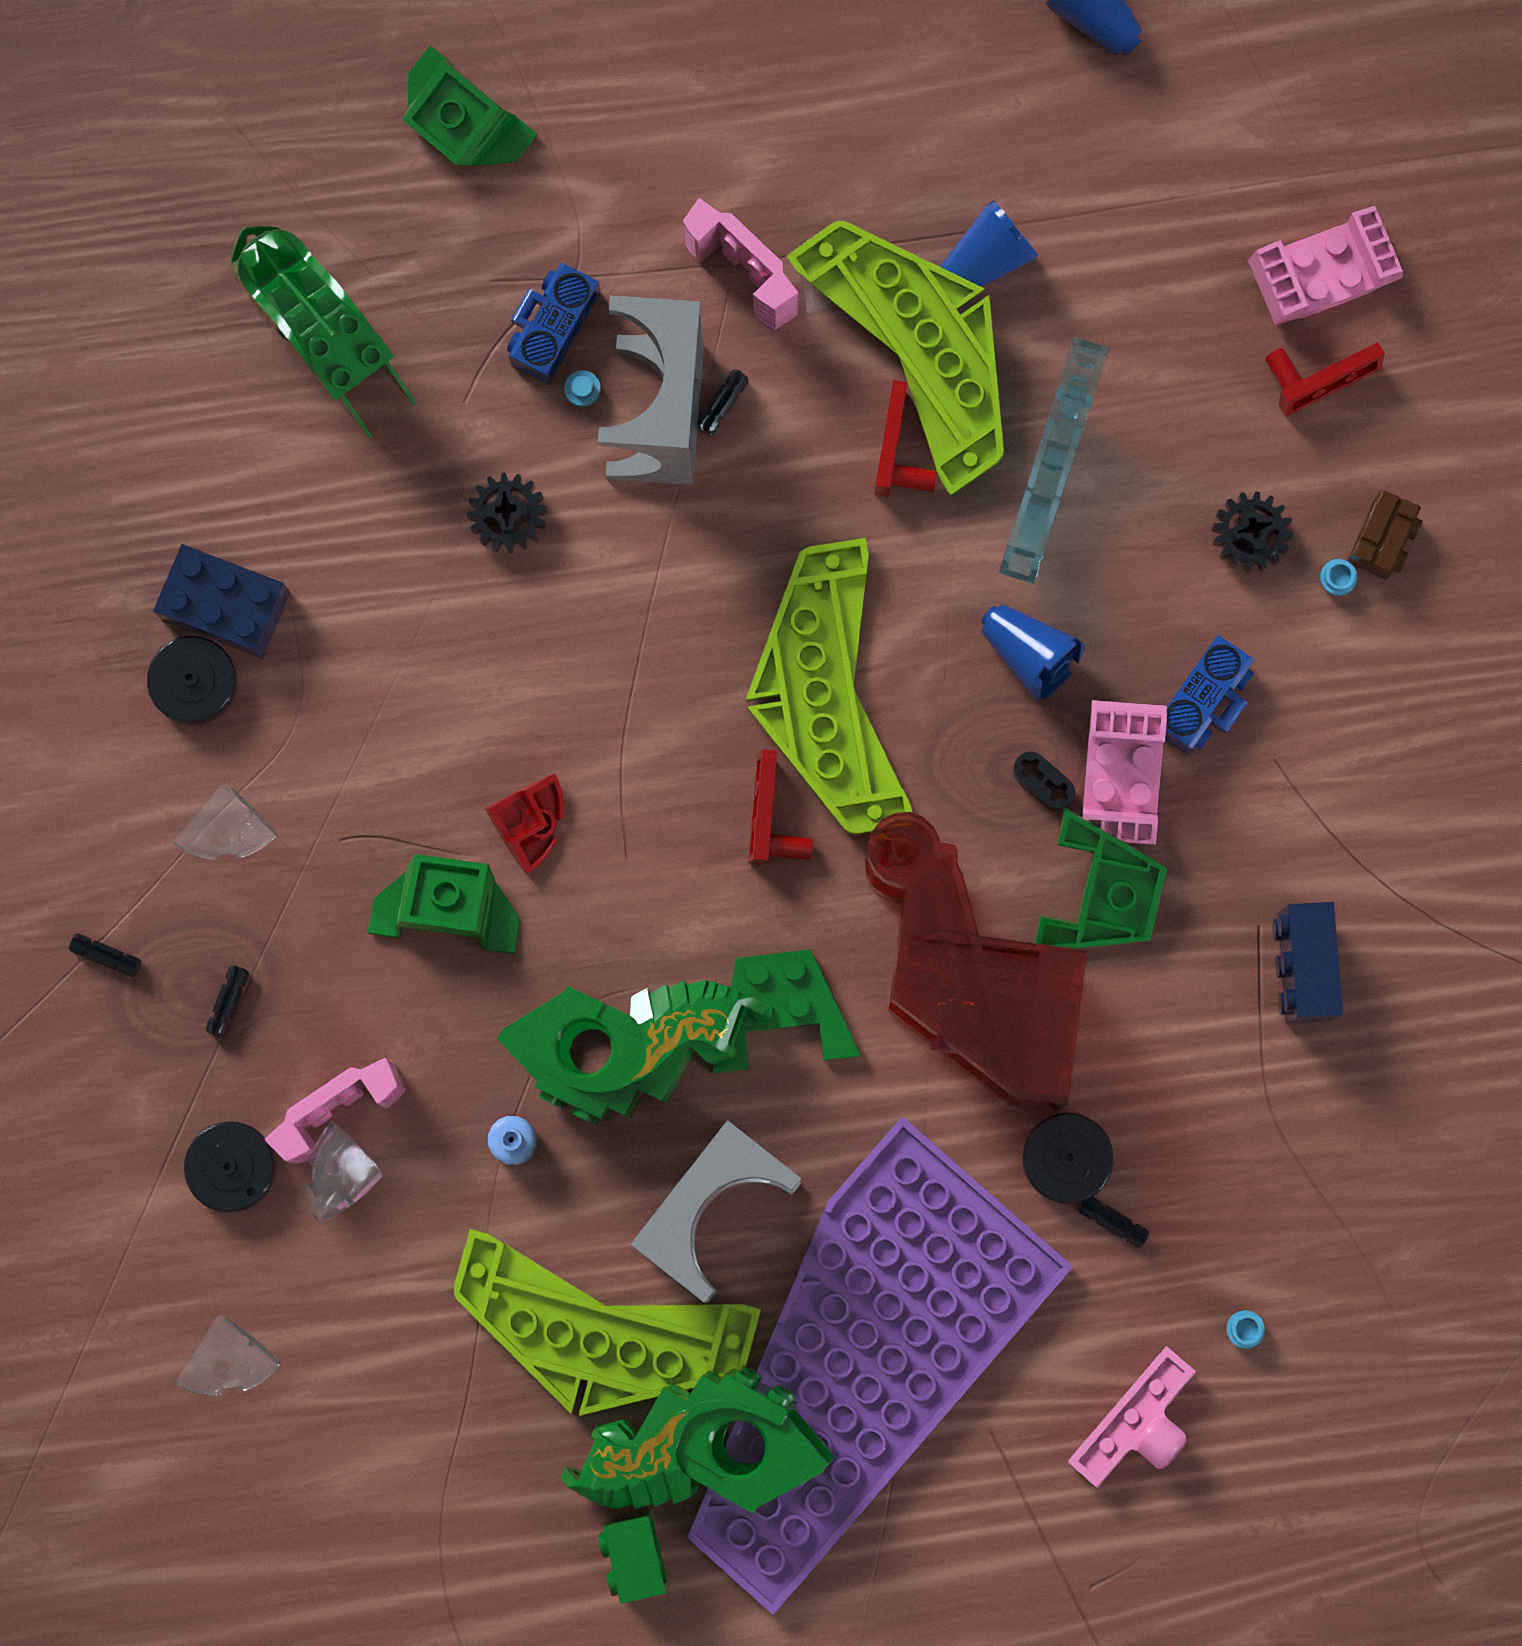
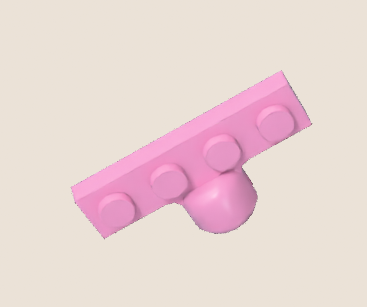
M1166 1346L1067 1462L1096 1488L1102 1484L1126 1454L1131 1451L1138 1452L1155 1468L1163 1469L1168 1466L1184 1448L1187 1439L1185 1433L1166 1417L1165 1410L1195 1375L1196 1371Z

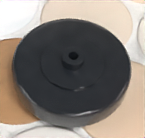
M184 636L168 642L155 654L147 673V688L154 705L166 717L184 725H201L218 718L231 705L237 691V671L231 657L220 645L200 636Z
M1059 1113L1041 1121L1029 1133L1022 1152L1023 1169L1031 1186L1046 1199L1062 1204L1079 1203L1095 1196L1108 1182L1114 1163L1113 1148L1106 1132L1092 1119L1077 1113Z
M233 1121L220 1122L200 1132L190 1144L184 1161L186 1183L194 1197L210 1209L228 1213L244 1211L258 1204L270 1191L276 1176L275 1153L273 1148L265 1141L266 1137L252 1126Z

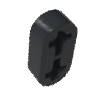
M1029 751L1021 754L1015 761L1013 766L1014 778L1045 807L1052 811H1061L1065 807L1070 806L1075 797L1074 785L1042 755ZM1035 761L1038 764L1036 771L1043 777V780L1040 781L1032 774L1027 778L1022 775L1024 767L1021 763L1030 764ZM1048 782L1054 788H1058L1061 785L1066 788L1064 796L1067 800L1057 799L1053 802L1050 799L1052 792L1044 784Z

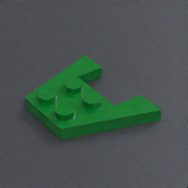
M1065 807L1057 845L1092 852L1077 922L1040 915L1032 952L1041 953L1150 941L1167 867Z
M811 949L736 959L731 988L739 990L768 1006L763 1016L747 1009L733 1046L738 1050L735 1057L714 1064L712 1074L750 1070L745 1033L819 1024L824 1061L861 1057Z

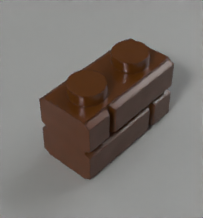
M1380 490L1374 498L1347 561L1353 566L1367 570L1369 573L1383 579H1388L1393 571L1400 573L1408 556V552L1403 551L1404 545L1408 538L1415 539L1423 520L1417 518L1421 507L1406 499H1401L1390 492Z

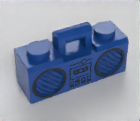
M560 263L556 272L550 270L542 284V290L545 291L543 293L544 296L531 289L527 290L510 320L513 324L523 329L522 333L515 332L508 344L507 351L510 352L509 359L511 365L550 385L601 293L599 281L564 263ZM538 304L541 307L531 322L528 318L535 305Z
M1217 635L1167 706L1165 740L1188 755L1193 747L1201 750L1213 733L1207 729L1209 724L1227 734L1248 704L1246 700L1234 693L1233 690L1236 687L1242 691L1251 679L1254 672L1249 667L1254 659L1220 635ZM1223 697L1230 704L1219 718L1212 712Z

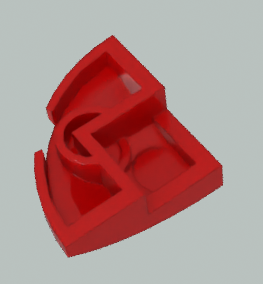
M556 773L537 780L485 808L500 837L525 874L539 866L550 854L557 842L556 837H553L557 820L564 817V800Z

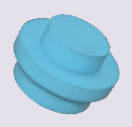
M585 370L572 373L566 379L564 385L566 398L570 403L578 407L592 405L597 401L601 392L598 378L593 373Z
M1334 559L1326 563L1322 568L1320 582L1324 590L1329 594L1343 596L1351 592L1355 587L1357 572L1350 562L1343 559Z
M1242 1310L1234 1313L1229 1318L1226 1332L1229 1340L1235 1346L1248 1349L1257 1346L1262 1341L1265 1334V1326L1259 1315L1252 1311Z

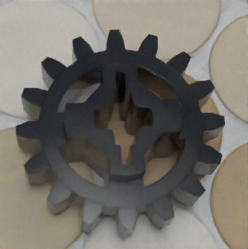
M506 473L501 474L500 482H495L491 476L487 477L489 487L485 489L477 485L476 490L479 498H469V504L475 510L467 512V517L470 521H477L470 527L473 534L482 533L479 540L483 546L492 541L494 552H498L502 545H506L509 554H513L514 545L519 544L523 550H526V539L531 538L537 541L539 537L535 529H545L546 527L545 521L539 518V516L546 515L547 508L544 505H537L544 500L543 494L541 492L532 494L535 488L534 482L529 481L522 485L520 474H517L513 481L508 480ZM513 492L523 495L529 503L518 501L513 496ZM498 493L496 499L491 504H487L489 499ZM506 500H508L509 506L513 511L510 513V519H508V527L502 516L506 508ZM523 522H528V524L523 530L516 533V530L523 524ZM485 523L496 525L501 529L502 535L491 531Z
M1255 491L1252 499L1248 500L1246 494L1242 492L1238 496L1237 504L1232 499H1228L1225 503L1227 511L1219 509L1215 517L1222 523H1214L1212 526V532L1220 534V536L1214 539L1213 546H1223L1224 549L1219 557L1224 559L1231 556L1233 558L1231 562L1232 568H1235L1241 562L1244 563L1245 572L1249 573L1253 564H1257L1258 569L1262 572L1267 567V560L1276 565L1280 560L1277 552L1286 554L1289 546L1283 541H1290L1293 537V532L1285 530L1291 524L1292 519L1281 517L1285 506L1280 505L1274 508L1272 506L1273 496L1270 495L1264 502L1260 500V492ZM1257 511H1260V512L1266 514V515L1268 516V518H1266V517L1262 516L1261 514L1257 513ZM1238 513L1240 525L1228 530L1230 520ZM1248 526H1251L1253 531L1259 530L1260 533L1257 538H1254L1252 533H1245ZM1276 534L1274 545L1269 550H1266L1267 544L1265 539ZM1236 546L1245 549L1246 551H1248V554L1240 551L1238 548H1236Z

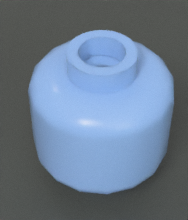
M506 1116L497 1120L492 1125L488 1133V1147L491 1154L498 1161L507 1165H520L527 1162L534 1155L538 1147V1136L535 1128L527 1120L518 1116ZM513 1137L514 1141L509 1142V1138Z

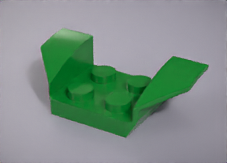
M430 45L408 72V108L402 120L458 166L471 167L516 162L538 134L516 115L506 111L457 71L452 62Z
M414 854L407 865L406 871L374 898L367 933L401 939L404 927L480 938L481 950L514 954L520 918L495 882V877L489 864Z

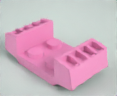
M699 198L683 220L685 246L690 254L701 264L721 245L723 247L722 253L734 265L740 263L749 271L747 274L748 278L759 288L753 293L754 316L760 322L776 330L798 315L797 305L799 303L797 300L799 298L797 295L799 292L784 275L783 262L732 213H720Z
M1375 206L1353 212L1347 223L1289 245L1283 246L1281 240L1256 250L1248 260L1275 326L1298 318H1305L1371 293L1384 285L1403 278V270Z
M1092 700L1082 817L1125 843L1156 845L1158 829L1157 812L1163 743L1166 736L1167 706Z
M385 1057L363 1069L350 1067L289 1108L286 1112L285 1121L265 1138V1141L285 1161L299 1164L317 1156L321 1152L305 1127L312 1125L315 1128L323 1124L333 1116L330 1110L339 1104H344L346 1107L354 1103L364 1095L362 1089L365 1087L378 1105L385 1108L391 1106L406 1091L396 1064Z

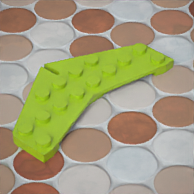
M836 221L786 255L798 274L899 355L940 481L951 496L1001 461L1004 455L990 296L988 295L961 315L958 312L960 308L985 292V288L846 221Z
M866 538L810 546L800 552L746 697V702L780 697L781 701L748 706L747 710L841 828L851 835H863L914 826L911 804L901 788L854 690L869 558Z
M473 1229L469 1230L454 1283V1295L457 1301L571 1414L581 1380L588 1381L579 1416L658 1397L663 1387H668L671 1382L685 1390L694 1388L700 1377L709 1370L722 1377L733 1368L741 1370L742 1366L747 1364L761 1312L759 1308L744 1304L605 1306L492 1235Z

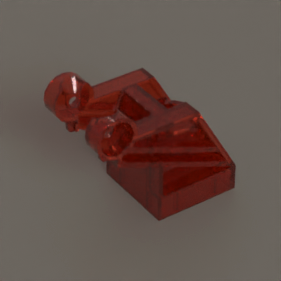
M902 812L883 818L872 830L868 842L865 876L871 889L881 898L895 903H902L888 1012L930 1044V1050L939 1051L1009 1107L1057 1113L1067 1106L1069 1101L1087 950L979 936L964 876L957 863L958 850L956 846L940 843V838L934 826L922 816L911 812Z

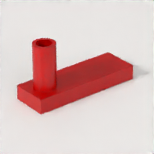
M1377 342L1305 379L1301 378L1284 348L1276 349L1268 354L1265 361L1283 389L1280 393L1279 407L1285 417L1381 370L1385 353Z
M893 380L874 494L889 497L890 486L934 493L937 471L894 464L908 382Z
M762 749L757 754L748 864L763 865L768 861L769 856L803 860L811 859L812 838L771 834L777 750Z

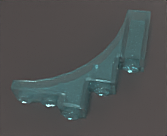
M1077 337L1073 338L1001 563L1000 574L1032 584L1035 582L1109 347Z

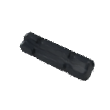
M736 369L730 372L726 378V385L722 384L708 405V412L703 413L697 422V428L701 432L709 436L715 434L720 426L719 421L725 419L739 398L738 392L742 393L748 384V377L744 373Z
M76 933L69 945L71 952L82 957L87 955V959L115 971L118 968L119 972L130 977H135L139 972L142 962L139 958L130 954L124 955V952L94 940L91 942V938Z
M231 965L228 968L225 976L227 982L221 986L212 1010L215 1014L213 1018H209L206 1026L207 1033L220 1038L226 1036L230 1026L227 1022L229 1018L232 1019L243 992L240 990L241 986H245L249 976V971L236 965Z
M1095 1197L1082 1201L1078 1211L1089 1219H1096L1095 1223L1120 1238L1126 1237V1241L1137 1248H1141L1149 1236L1150 1232L1139 1224L1133 1225L1131 1219L1108 1205L1102 1206L1101 1201Z

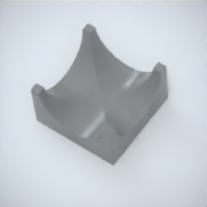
M610 295L609 314L626 318L646 332L645 335H617V353L631 355L644 361L657 372L663 382L654 402L637 418L617 426L599 427V446L616 447L638 452L623 460L607 461L606 479L693 485L704 354L700 302Z
M727 1120L636 1236L631 1245L702 1302L709 1303L717 1293V1290L702 1273L695 1252L697 1226L707 1206L725 1190L746 1183L773 1185L793 1195L801 1184L799 1182L801 1177Z

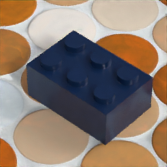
M181 544L153 612L165 622L262 659L290 591L283 582Z
M1334 902L1288 904L1277 913L1278 918L1272 921L1274 941H1280L1281 956H1276L1275 958L1277 978H1283L1284 993L1278 994L1280 1015H1286V1024L1332 1021L1343 1015Z

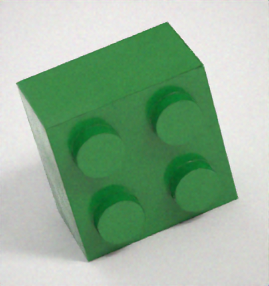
M652 1511L608 1521L603 1526L604 1532H600L598 1539L603 1558L610 1557L612 1570H609V1573H607L611 1596L618 1595L620 1604L665 1594L669 1585Z

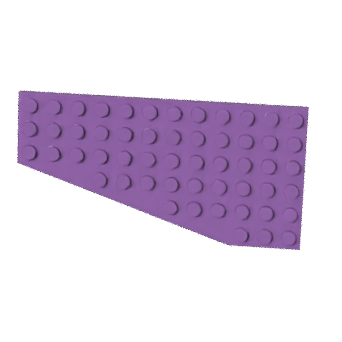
M903 1116L828 1200L757 1369V1372L763 1376L760 1382L773 1389L776 1385H780L796 1395L794 1401L798 1402L795 1410L835 1455L831 1464L825 1467L823 1473L758 1507L754 1514L708 1488L687 1536L691 1542L772 1615L777 1612L1074 1267ZM740 1420L735 1422L725 1449L728 1455L736 1462L753 1464L764 1456L765 1442L760 1431L755 1426Z

